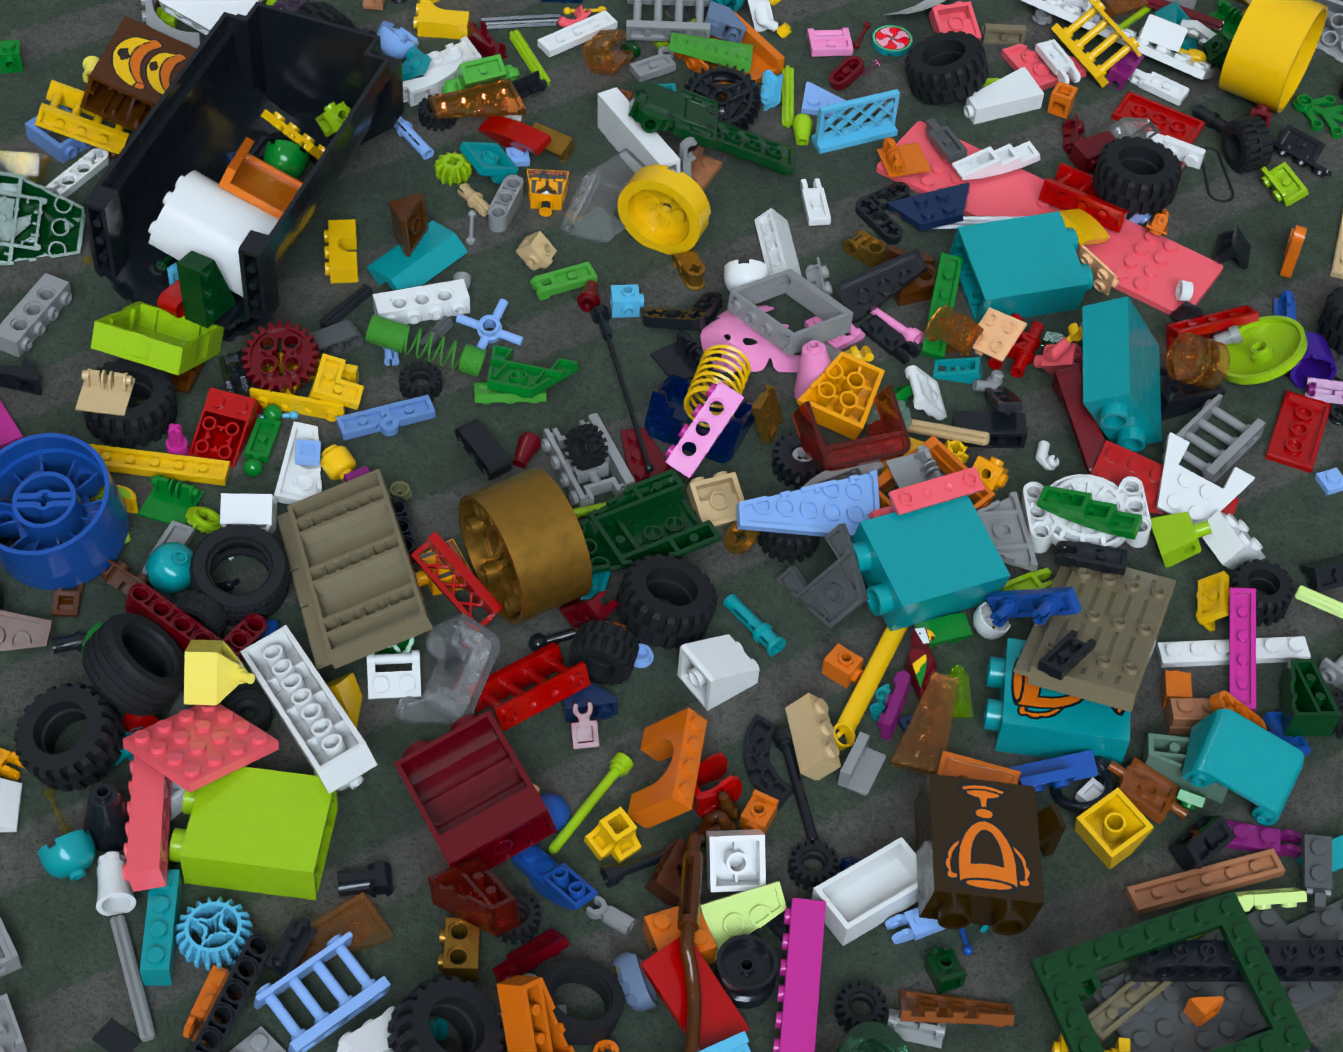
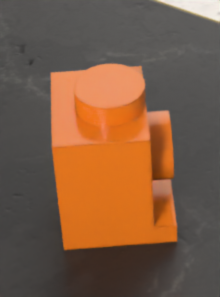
M1058 81L1051 93L1047 113L1067 120L1073 109L1078 88Z
M755 789L740 816L739 827L743 830L761 829L765 834L777 814L779 800Z

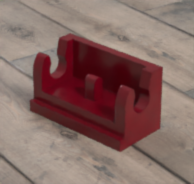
M483 20L479 30H477L474 22L468 23L469 40L484 58L500 54L502 59L508 58L506 46L502 42L499 45L487 32V24Z
M600 591L592 599L580 601L581 598L573 600L567 605L561 606L559 611L572 627L579 628L584 622L605 620L618 606V603L615 599H612L602 605L601 598L605 596L606 591Z

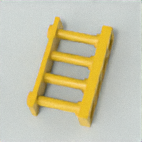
M1088 0L1092 7L1068 28L1064 27L1062 29L1056 23L1051 29L1103 88L1109 83L1105 78L1107 70L1131 50L1138 58L1142 54L1138 50L1140 45L1133 36L1127 37L1105 13L1104 10L1106 8L1100 0ZM1097 13L1103 18L1079 40L1073 41L1071 39L1073 33ZM1108 25L1114 30L1110 36L1090 53L1082 51L1084 46ZM1119 38L1126 43L1102 65L1098 64L1095 66V58Z
M51 80L46 100L51 101L50 105L41 104L35 125L119 154L128 139L129 134L123 132L126 127L81 108L80 105L85 91ZM59 105H62L73 110L70 113L58 108ZM81 112L93 116V121L81 117ZM102 121L115 124V128L103 125Z
M280 352V360H278L280 374H283L282 355L284 354ZM345 364L341 379L358 384V366ZM293 365L288 370H295L298 366ZM268 367L265 371L270 372L274 367ZM313 368L317 375L318 368ZM308 375L309 379H313L315 382L316 376ZM313 385L308 397L294 395L297 386L293 387L294 392L292 394L289 389H286L285 393L270 392L269 388L267 390L250 388L249 390L250 398L256 399L263 406L262 409L269 404H276L282 411H297L298 414L324 418L330 422H335L336 417L345 415L344 404L311 397Z

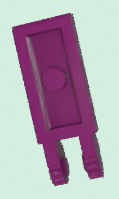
M903 670L895 675L893 694H888L885 708H887L886 713H881L878 720V728H881V738L889 741L893 737L898 719L901 716L910 692L911 676L910 673Z
M1227 820V824L1236 838L1226 848L1255 853L1274 848L1278 856L1298 858L1301 855V848L1299 846L1288 843L1280 845V841L1300 843L1301 834L1297 831L1289 829L1281 831V829Z

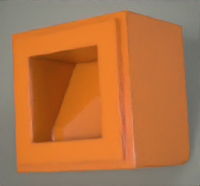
M1222 996L1190 998L1183 1012L1197 1027H1200L1219 1013L1224 1003V998Z

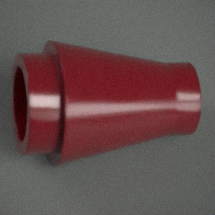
M592 280L585 283V287L577 298L580 309L585 312H591L595 306L600 305L598 284Z
M524 432L523 435L519 436L515 457L512 462L514 466L526 468L529 461L541 447L539 436L532 432Z

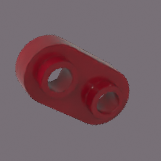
M859 56L846 58L830 73L829 82L831 88L843 90L853 83L864 72L863 59Z

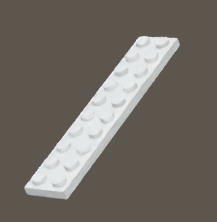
M1021 0L1071 23L1084 14L1081 12L1082 8L1071 4L1069 6L1063 4L1064 0ZM1094 15L1081 27L1091 30L1101 21L1099 20L1100 16ZM1108 25L1099 35L1107 38L1114 30ZM1121 29L1128 38L1133 36L1140 45L1138 50L1144 55L1201 80L1212 78L1215 72L1214 69L1210 68L1211 64L1201 60L1199 62L1192 61L1191 55L1183 52L1180 54L1175 53L1171 49L1136 36L1137 32L1131 29ZM1121 38L1115 41L1121 45L1126 44Z

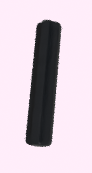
M366 284L361 285L319 321L320 327L323 329L339 323L372 295L371 287Z

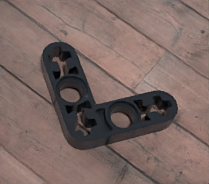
M896 182L860 198L856 202V214L888 244L895 245L901 242L903 230L884 211L888 209V202L909 197L910 187L906 183ZM878 199H886L888 202L882 203ZM874 220H882L884 223L877 224Z
M718 292L705 293L690 310L647 309L642 312L643 325L650 328L701 330L709 324L722 308V295Z

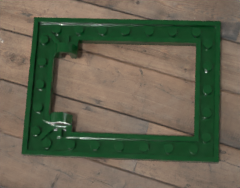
M1234 891L1041 956L1030 962L1032 971L1069 1052H1104L1081 1003L1082 1000L1088 999L1102 990V984L1095 971L1219 929L1269 1030L1209 1052H1304L1309 1050L1312 1044Z

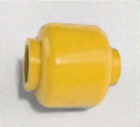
M331 445L321 453L320 466L332 481L341 479L344 482V474L353 471L356 467V460L345 446Z

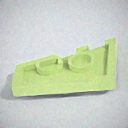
M780 881L700 904V910L717 946L716 958L720 947L728 939L742 934H751L785 910L786 903Z

